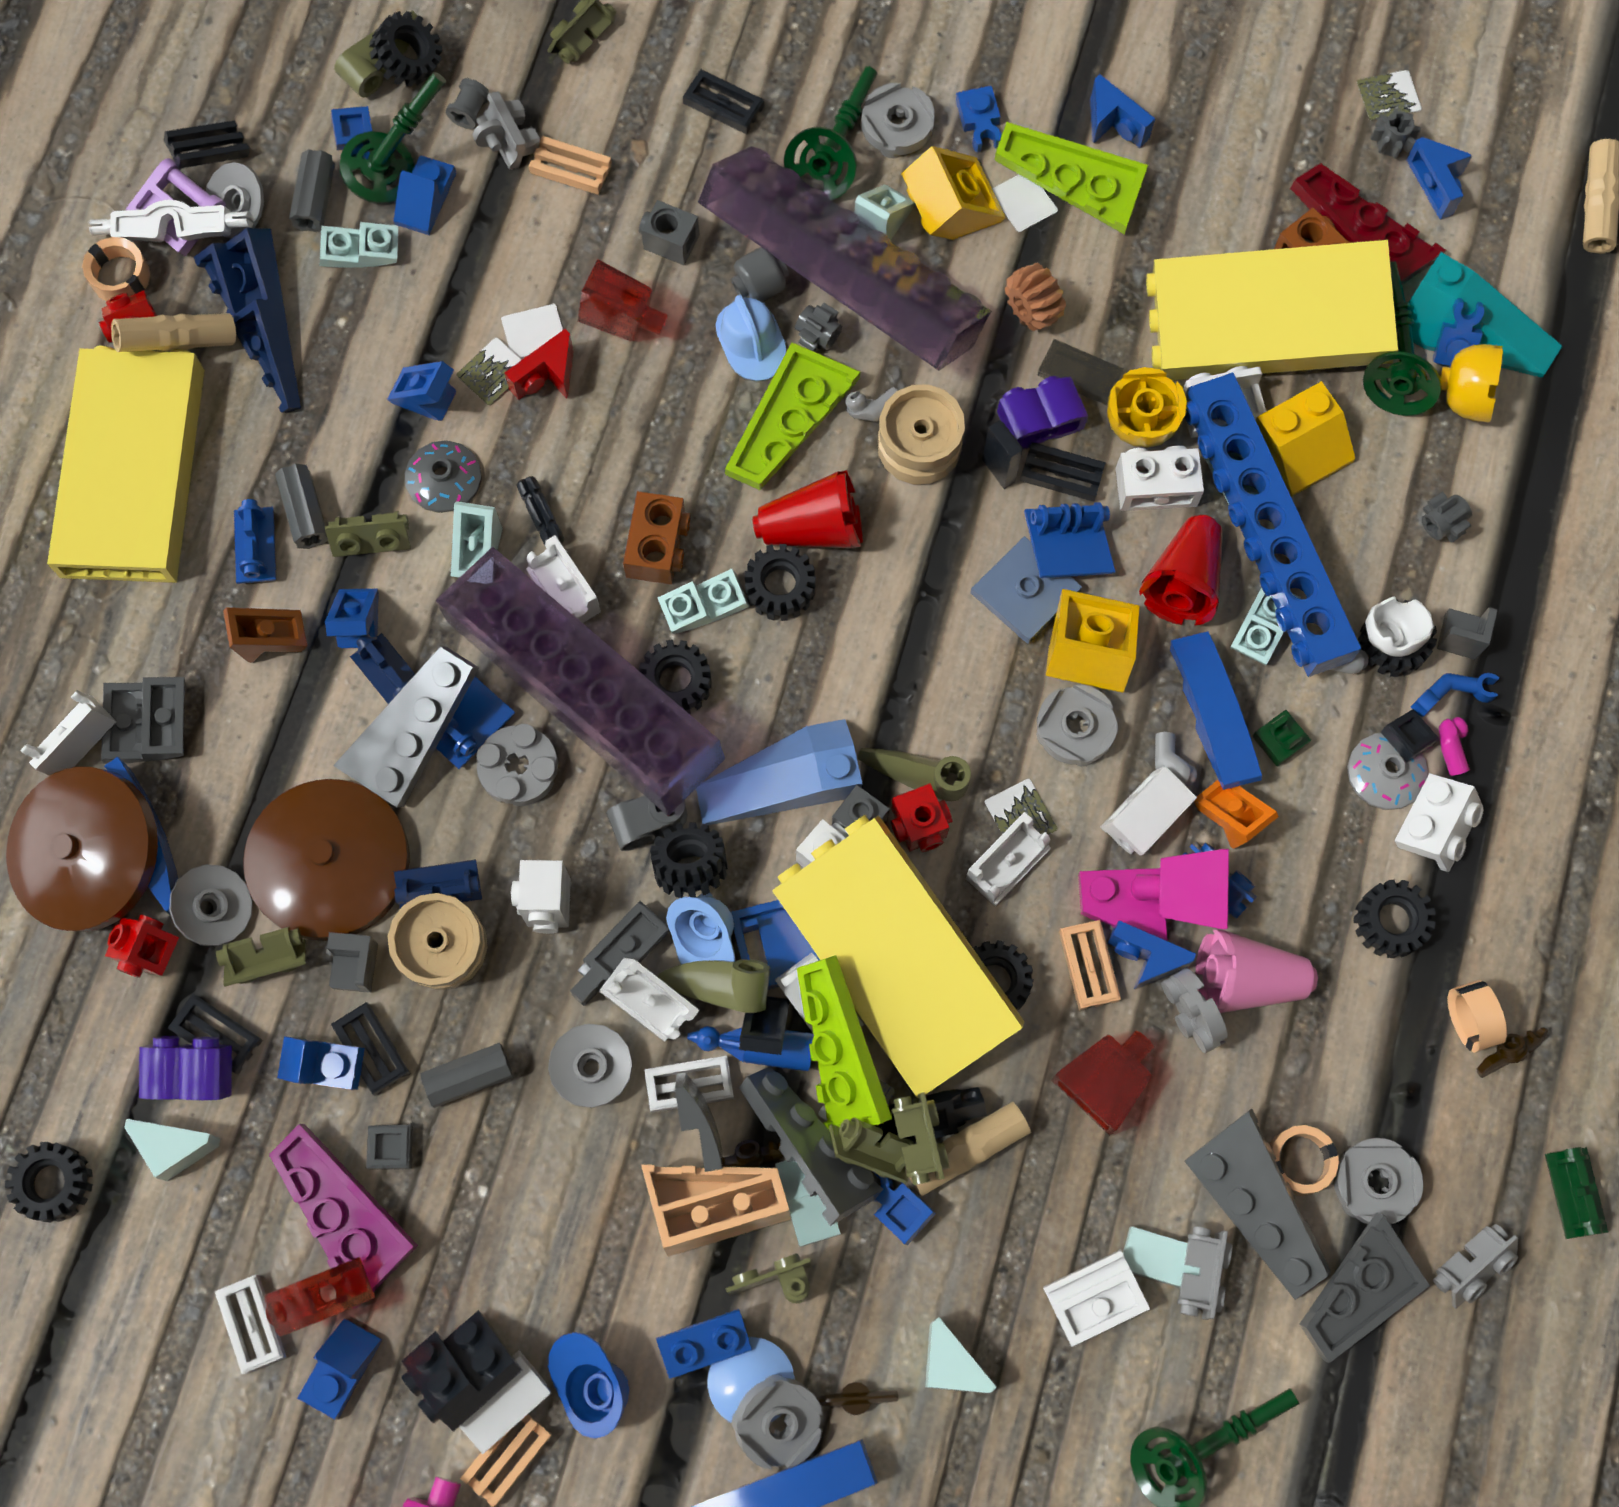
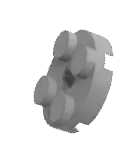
M901 83L885 84L872 91L865 101V107L862 110V132L867 141L874 148L880 150L881 154L887 158H896L899 155L913 153L922 148L933 136L934 106L930 98L919 88L913 86L911 90L901 88ZM891 115L905 116L908 120H904L903 124H894L891 122Z
M1074 685L1070 688L1062 690L1060 688L1053 691L1042 703L1036 721L1037 740L1046 752L1060 762L1080 767L1088 766L1093 761L1104 756L1112 746L1118 730L1116 716L1110 700L1099 690L1087 685ZM1080 716L1086 720L1083 726H1088V730L1084 733L1080 731L1073 733L1069 730L1070 725H1066V720L1068 718L1075 720Z
M528 724L508 726L496 731L487 738L477 751V774L485 791L499 802L514 804V806L531 805L544 798L554 785L559 763L555 749L543 733L535 730ZM515 757L519 759L526 758L529 761V765H524V768L527 770L520 775L515 770L508 772L507 765H511V759Z
M1185 968L1161 982L1166 997L1172 1004L1176 1005L1180 1013L1175 1016V1021L1185 1038L1193 1036L1203 1053L1212 1051L1226 1043L1224 1039L1228 1038L1221 1013L1213 998L1206 1000L1198 991L1204 985L1191 970Z
M1383 1138L1361 1141L1343 1152L1339 1158L1337 1174L1334 1178V1187L1345 1213L1366 1224H1369L1376 1212L1384 1215L1389 1224L1397 1223L1407 1217L1412 1209L1417 1206L1423 1193V1176L1416 1160L1413 1157L1410 1158L1408 1153L1400 1148L1402 1146L1394 1141ZM1372 1170H1379L1382 1178H1388L1389 1186L1388 1189L1386 1187L1382 1188L1383 1194L1375 1193L1374 1187L1368 1185V1177H1373Z
M774 1374L755 1385L746 1393L738 1409L733 1414L732 1427L735 1430L740 1448L753 1463L765 1469H772L771 1466L779 1467L783 1465L789 1468L803 1462L816 1448L822 1432L819 1428L820 1414L822 1415L821 1406L813 1393L802 1383ZM787 1414L784 1418V1422L787 1425L786 1428L781 1432L775 1428L774 1433H770L771 1420L776 1415Z

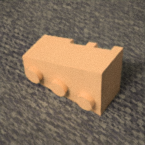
M641 1165L662 1245L668 1257L791 1220L789 1206L777 1168L723 1167L721 1170L705 1172L704 1168H696V1166L655 1167V1165Z

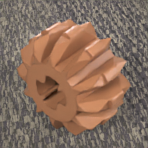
M1039 263L1022 267L1013 272V275L1007 278V286L1005 287V293L1009 297L1008 304L1014 310L1013 315H1017L1021 324L1027 325L1032 331L1040 330L1056 323L1064 315V308L1066 307V301L1062 297L1064 291L1059 288L1057 284L1058 279H1054L1051 276L1050 270L1043 268Z

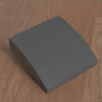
M143 677V683H103V708L116 721L102 737L101 760L103 764H108L116 757H119L124 763H135L184 756V677Z
M679 1073L676 1077L675 1094L681 1131L699 1129L705 1172L721 1170L723 1151L711 1110L691 1078L686 1073Z

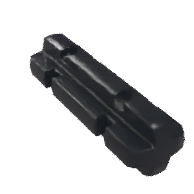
M529 476L520 480L517 483L518 491L526 504L525 506L540 534L544 546L546 540L554 535L562 544L564 542L563 533L541 491L537 479L534 476Z

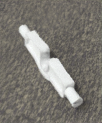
M162 200L151 204L145 210L111 212V219H91L89 225L93 227H89V231L93 236L110 234L111 237L125 238L129 241L162 242L165 239L168 222L174 218L177 237L190 241L213 236H229L231 228H251L253 222L250 220H253V215L250 211L231 212V210L222 205L190 207L180 201Z

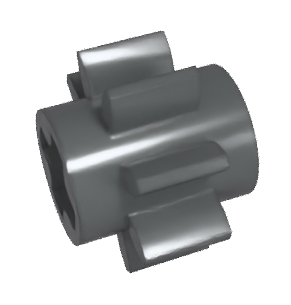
M1394 109L1393 113L1388 117L1380 114L1371 135V140L1377 141L1378 153H1384L1393 156V158H1397L1398 154L1403 150L1410 153L1421 131V127L1414 126L1413 114L1409 115L1406 112L1398 111V109Z
M823 303L821 307L818 305L816 307L808 305L802 311L795 324V329L799 331L798 335L801 337L798 343L811 351H815L816 348L821 349V347L826 350L830 349L842 331V325L837 323L839 319L836 318L839 312L826 303Z
M1440 492L1428 501V505L1423 507V511L1426 513L1422 517L1423 527L1436 540H1441L1446 536L1452 543L1464 535L1466 530L1471 527L1468 520L1472 517V510L1466 500L1457 494L1447 498L1444 492Z

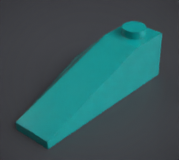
M1440 252L1409 301L1411 305L1409 310L1413 313L1411 318L1415 322L1411 326L1413 343L1423 349L1435 351L1443 322L1455 323L1453 304L1456 299H1463L1464 305L1461 312L1465 315L1472 314L1476 309L1477 302H1482L1484 316L1478 324L1473 326V328L1481 329L1483 333L1479 345L1503 346L1501 368L1542 378L1562 348V345L1474 270Z

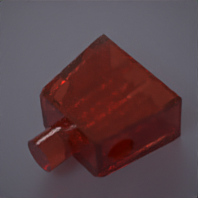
M597 259L581 293L578 322L625 340L634 341L640 328L660 336L669 315L650 307L653 290L649 286Z
M1137 1030L1122 1045L1108 1034L1063 1067L1051 1081L1111 1136L1121 1126L1152 1077L1150 1071L1140 1062L1149 1054L1154 1046L1146 1036Z
M361 1257L266 1294V1317L269 1323L274 1326L276 1333L281 1337L374 1299L375 1296ZM331 1284L335 1288L336 1298L326 1302L321 1296V1288Z

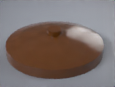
M81 766L64 769L50 775L36 785L26 796L18 808L10 827L6 848V861L9 879L17 899L36 920L59 930L94 931L117 922L138 903L151 881L158 852L155 819L147 800L138 788L117 773Z
M321 779L306 782L287 790L262 811L252 826L245 845L243 858L244 876L253 901L261 912L281 929L290 927L291 930L298 928L304 939L328 941L329 932L356 935L377 923L387 914L396 902L394 871L409 869L410 852L403 825L384 799L368 788L351 781Z

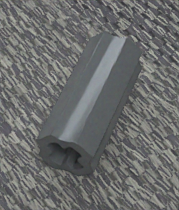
M308 149L301 154L289 219L292 221V226L302 231L318 232L321 230V226H324L335 162L332 160V155L323 150L315 151Z
M304 464L282 467L275 473L294 543L297 548L302 549L323 545L328 538L310 470Z
M500 1043L420 1073L426 1095L431 1106L434 1108L514 1078L506 1053Z

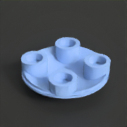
M748 1337L752 1347L751 1351L711 1364L708 1373L710 1399L718 1413L731 1423L733 1414L738 1409L741 1400L755 1385L774 1374L795 1380L792 1365L786 1354L777 1345L768 1340ZM776 1415V1416L771 1420V1422H773L774 1420H776L779 1416Z

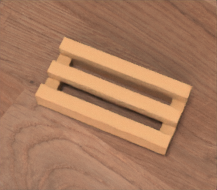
M542 136L540 147L536 148L534 153L535 159L534 161L531 160L529 164V171L531 174L599 195L612 162L611 157ZM546 161L555 165L562 166L565 170L574 173L581 172L596 177V180H592L574 173H570L552 166L543 164V162Z
M1097 920L1061 928L1059 934L1079 1011L1088 1007H1098L1106 1003L1119 1002L1121 997L1101 921ZM1092 931L1108 994L1102 995L1086 932ZM1072 935H1076L1092 993V997L1087 998L1071 938Z
M529 1414L521 1420L526 1425L481 1481L475 1476L512 1429L484 1454L480 1453L460 1478L465 1484L471 1486L474 1489L473 1491L479 1496L486 1499L487 1503L492 1507L497 1506L552 1436L547 1429ZM534 1431L539 1437L493 1493L488 1488L531 1432Z

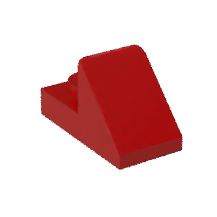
M566 329L562 330L504 372L509 390L518 400L527 394L536 393L542 388L548 378L562 395L568 398L574 354L570 333Z

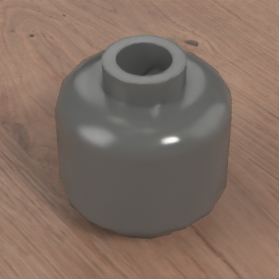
M759 247L735 262L734 271L736 276L731 278V282L738 295L741 294L743 298L748 296V298L764 302L785 289V278L790 275L782 257L776 250L770 251L766 247Z

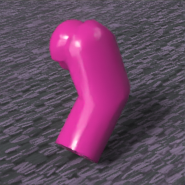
M1455 717L1452 720L1447 718L1439 725L1441 750L1450 776L1459 775L1470 770L1460 738L1467 736L1468 726L1465 720L1460 717Z

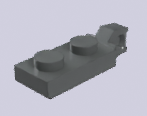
M639 901L583 959L584 964L578 969V972L584 977L570 990L572 996L585 1006L599 992L623 958L635 959L641 963L670 932L668 925L645 904Z

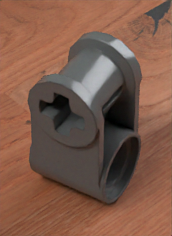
M670 787L660 788L639 798L621 802L606 812L621 851L640 848L654 840L657 836H664L663 831L667 828L675 832V825L682 823L684 826L688 816L683 795L675 788ZM670 804L675 814L667 817L662 806Z

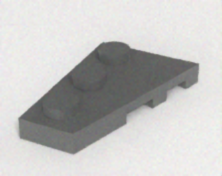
M1376 1212L1299 1323L1320 1357L1328 1363L1344 1353L1430 1286L1384 1215Z

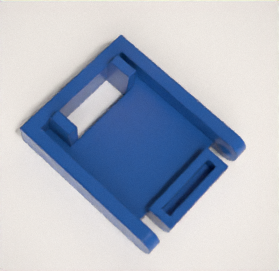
M779 900L731 912L734 921L733 930L741 960L750 959L744 934L759 930L767 964L770 967L768 990L780 987L775 979L812 953L818 961L820 960Z

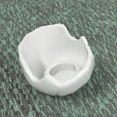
M1395 596L1373 606L1365 621L1371 644L1385 654L1394 657H1403L1419 650L1430 639L1434 629L1432 615L1420 601L1412 600L1408 603H1401L1396 600Z

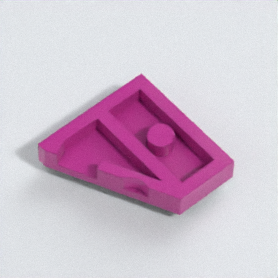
M1160 868L1079 872L1081 915L1094 921L1100 920L1101 922L1108 923L1113 928L1118 921H1122L1168 941L1166 918L1160 917L1159 914L1160 900L1135 899L1136 874L1160 875Z

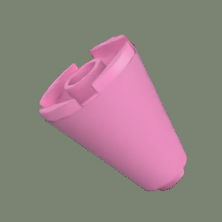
M1213 930L1214 934H1206L1202 940L1198 951L1195 974L1203 975L1204 987L1198 989V991L1206 1000L1213 998L1220 1013L1304 1000L1316 989L1318 982L1317 970L1312 966L1308 958L1225 930Z

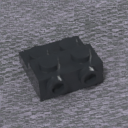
M478 1310L445 1340L435 1331L402 1360L407 1372L401 1378L414 1395L418 1397L422 1394L424 1396L418 1403V1406L426 1417L434 1424L441 1420L454 1432L516 1377L522 1369L487 1318Z

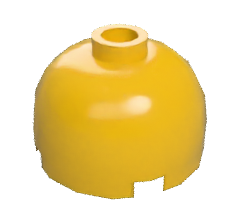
M1483 344L1466 347L1454 356L1450 367H1442L1440 378L1441 390L1446 391L1447 404L1454 413L1462 418L1473 421H1491L1495 404L1494 397L1501 370L1503 346Z
M1148 367L1130 370L1111 389L1108 399L1107 417L1111 429L1124 442L1136 447L1150 448L1162 445L1177 432L1186 414L1187 400L1183 387L1178 382L1175 384L1171 379L1167 378L1166 372Z

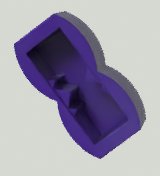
M1051 376L1042 380L1036 388H1013L1003 395L997 408L1001 422L1003 421L1023 450L1030 448L1031 442L1041 444L1049 439H1057L1084 429L1088 419V414L1071 377L1059 378V376Z
M178 1036L153 1037V1044L139 1047V1098L221 1100L232 1096V1045H219V1037L193 1038V1045L179 1044Z

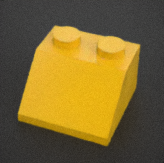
M931 146L901 173L907 185V194L916 204L922 217V226L932 236L954 240L1001 223L1006 218L977 157Z
M1322 381L1256 418L1258 427L1291 497L1353 463L1356 459L1344 412Z
M1062 589L1048 649L1045 676L1123 693L1136 659L1140 606Z

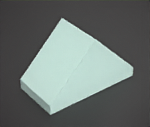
M885 184L858 195L855 201L854 230L879 245L886 247L913 210L915 203L910 198Z
M459 501L454 503L451 576L490 582L502 533V526L495 507Z
M126 1119L125 1123L126 1131L154 1177L164 1181L170 1180L218 1148L221 1139L208 1133Z
M786 1160L776 1163L775 1166L779 1172L799 1247L840 1235L838 1223L830 1226L822 1215L826 1206L818 1194L810 1196L801 1183L806 1176L796 1161L787 1162Z
M939 1317L936 1318L929 1328L925 1387L991 1393L996 1386Z

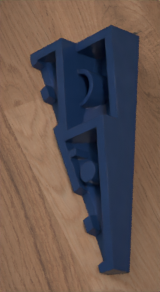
M246 228L226 243H212L194 256L197 267L205 268L212 281L208 286L212 293L219 294L227 306L228 310L226 313L232 315L236 335L248 356L252 360H258L265 373L262 377L266 387L274 388L282 402L278 407L280 412L287 413L300 409L301 405L272 230L266 228Z

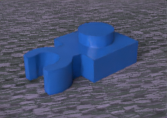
M992 86L957 92L955 101L964 132L975 130L972 141L974 150L977 153L981 152V139L990 138L994 143V148L997 149L1001 139V132L996 126L1000 125L1001 116Z
M368 106L331 109L337 150H343L348 141L356 135L372 131ZM369 140L359 144L353 150L351 157H357L359 150L370 143ZM366 152L362 158L368 159L370 152Z
M1456 299L1453 304L1455 323L1443 322L1432 357L1433 363L1451 366L1453 358L1458 352L1466 347L1480 344L1483 335L1482 330L1473 328V326L1478 324L1484 316L1482 302H1477L1476 309L1472 314L1465 315L1461 312L1464 305L1463 299Z
M873 1172L880 1178L881 1187L883 1188V1191L873 1201L879 1202L882 1205L874 1215L902 1243L909 1245L936 1213L906 1184L902 1183L894 1190L891 1178H884Z

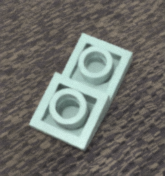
M360 222V229L321 226L319 266L359 268L397 263L398 226Z
M733 569L698 585L692 581L658 597L673 634L707 625L750 607L737 574Z
M1262 587L1230 648L1266 666L1284 631L1281 630L1276 620L1275 611L1277 608L1271 596L1265 595ZM1292 593L1294 597L1301 599V597Z

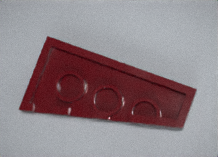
M1322 163L1297 177L1290 187L1292 192L1309 209L1314 208L1322 216L1329 218L1334 224L1335 229L1347 241L1356 243L1388 240L1390 262H1397L1402 285L1431 266L1440 252H1446V249L1436 242L1431 246L1419 238L1418 234L1420 231L1407 223L1403 227L1386 215L1389 210L1380 203L1376 202L1374 204L1361 198L1358 188Z

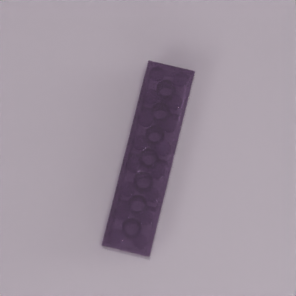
M751 146L712 164L698 200L700 205L938 371L973 348L992 312L982 305L978 297L957 288L946 275L934 272L920 262L919 257L914 253L904 251L896 246L885 233L873 230L860 221L857 214L835 204L825 192L812 188L802 181L796 172L783 168L770 159L769 154L764 150Z
M494 547L489 549L435 600L444 618L453 628L667 816L725 760L720 740Z

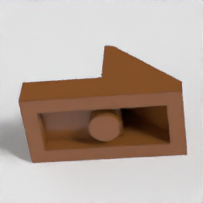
M229 607L223 610L229 647L248 663H253L263 652H302L307 647L301 610Z

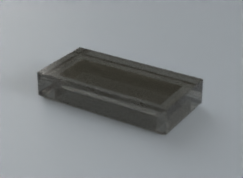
M1053 339L1037 376L1044 379L1051 376H1059V378L1071 377L1079 394L1107 406L1111 389L1119 381L1123 368Z

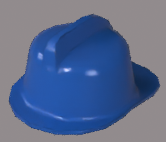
M577 1332L562 1335L554 1342L551 1348L548 1369L572 1426L583 1436L593 1439L607 1436L616 1429L624 1413V1408L628 1403L630 1393L628 1379L617 1365L610 1363L602 1347L590 1336Z

